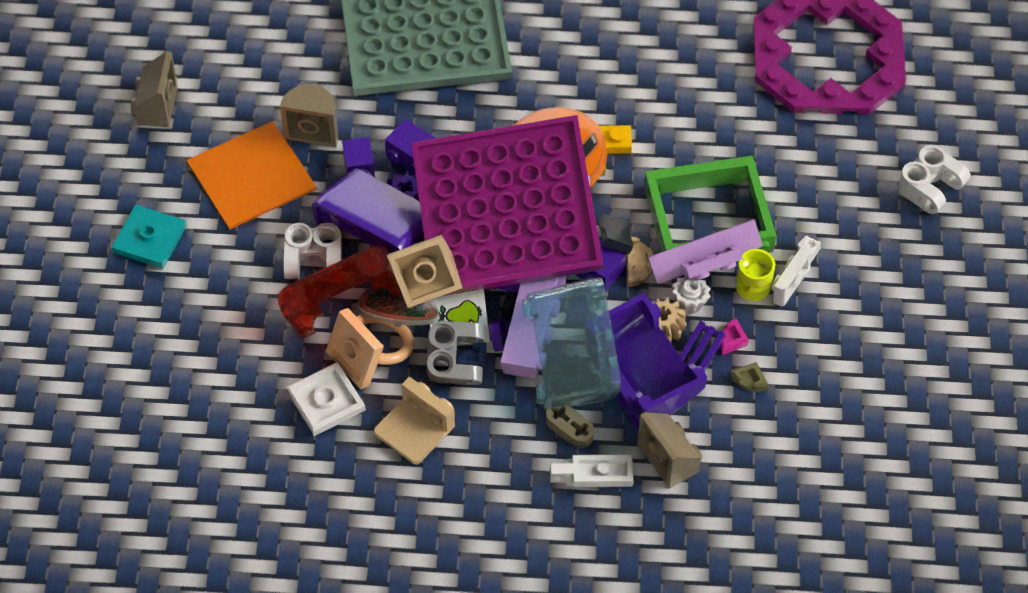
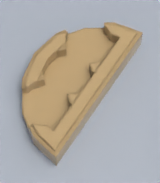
M631 237L633 249L630 254H626L627 287H634L644 283L653 272L648 257L653 256V251L641 243L637 237Z

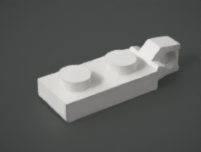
M805 236L798 243V252L795 256L791 255L789 257L785 271L782 275H777L772 283L771 289L774 291L773 303L785 306L810 270L812 260L821 249L820 241Z
M573 455L572 459H566L565 463H551L550 482L566 483V486L633 487L632 455Z

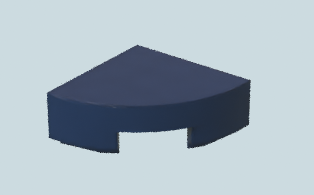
M487 342L473 344L471 348L458 356L456 364L479 366L483 368L484 372Z

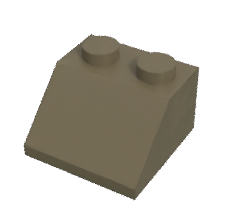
M166 51L144 65L141 77L136 79L135 88L137 96L132 98L131 114H135L137 125L169 127L178 82L172 52Z
M649 412L641 414L637 444L669 489L699 473L702 459L700 450L695 444H690L687 440L681 424L674 422L669 414Z

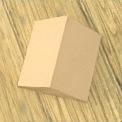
M442 235L387 255L408 308L462 289L452 252Z

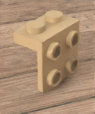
M408 377L402 384L403 399L375 427L374 432L376 437L411 463L419 464L455 427L454 408L448 400L438 398L431 393L427 385L422 382L417 383L411 377Z

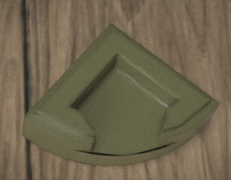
M757 362L730 371V378L739 387L753 392L768 390L769 385Z

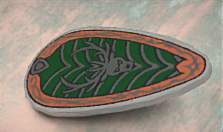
M397 280L384 281L371 286L360 295L358 300V307L363 315L379 321L393 323L396 327L401 325L433 324L440 318L437 306L432 300L408 308Z

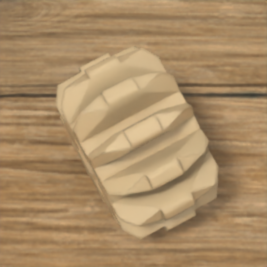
M655 297L653 301L656 302L661 311L659 327L670 343L672 339L679 341L681 332H684L686 329L685 310L680 309L679 302L671 304L668 297L661 302Z

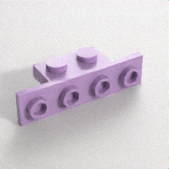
M753 219L648 257L657 284L682 275L699 280L710 275L709 271L720 268L723 271L735 267L736 262L743 259L742 254L744 252L760 248L763 244Z

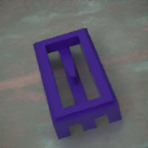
M700 320L682 350L680 357L685 362L702 332H705L703 339L688 364H696L712 336L716 339L700 364L703 370L706 371L726 334L721 330L720 332L715 330V327L711 325L710 327L705 325V322Z

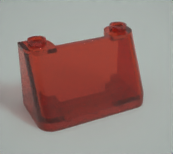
M371 245L290 283L278 295V305L283 317L305 339L316 333L314 329L315 320L317 317L324 315L319 303L370 280L375 291L384 288L393 297L402 294L387 258V255L390 254L389 251L382 245Z

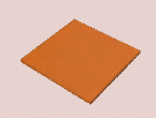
M273 121L187 159L188 165L229 230L317 190L316 185Z

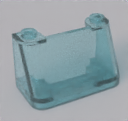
M602 278L587 279L528 293L525 297L526 300H522L524 317H529L530 321L534 322L543 376L541 384L536 385L538 402H543L544 410L612 401L620 392L621 381Z

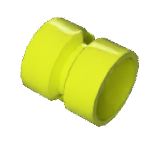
M761 249L748 250L742 254L743 259L739 260L735 287L741 297L746 300L758 301L766 298L771 292L776 264L770 253Z

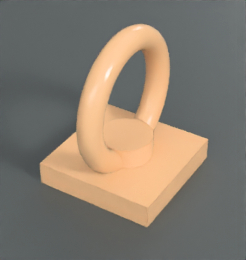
M347 308L339 311L326 352L336 363H339L342 370L360 389H363L370 385L377 364L392 365L407 359L413 351L414 338L406 325L396 327L393 323L379 321L366 317L363 314L355 316ZM379 323L391 327L402 338L403 344L401 349L394 353H381L384 346L364 325Z

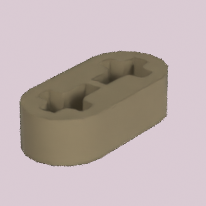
M560 401L553 402L547 407L545 419L547 426L576 448L588 447L593 442V424L575 409ZM554 413H555L556 415H560L561 413H563V414H564V419H562V418H560V417L557 418V419H554ZM576 430L578 432L585 430L586 436L583 434L576 436Z

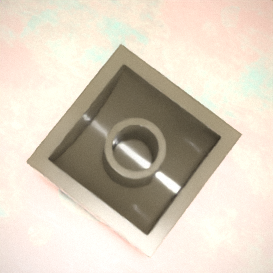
M318 84L301 85L287 92L280 104L284 138L337 148L339 137L336 107L331 93Z

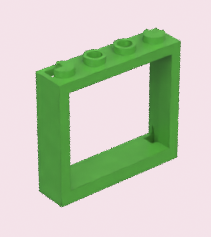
M753 156L645 171L644 189L661 252L686 243L673 244L660 194L748 181L762 231H759L763 246L757 249L774 252L776 233Z

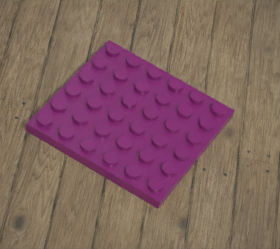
M578 115L412 142L425 241L440 235L443 236L452 252L462 284V289L443 296L604 269Z

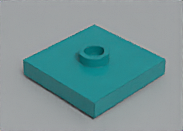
M135 204L111 247L112 252L164 269L187 227L186 220Z

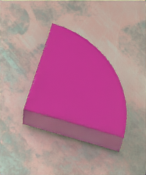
M736 318L728 322L723 330L726 337L720 345L722 355L746 347L749 342Z

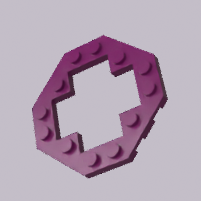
M776 0L754 17L755 82L793 113H805V110H820V114H842L843 111H857L858 115H870L905 86L906 69L902 21L875 0ZM807 11L826 26L845 12L879 38L877 42L866 50L865 56L881 69L851 93L832 78L812 92L778 65V63L791 54L792 46L777 34Z

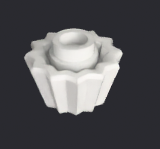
M685 276L684 278H677V282L672 284L674 303L679 302L680 309L685 310V313L692 314L693 312H698L710 298L708 293L710 288L706 286V281L694 280L693 277L688 278Z

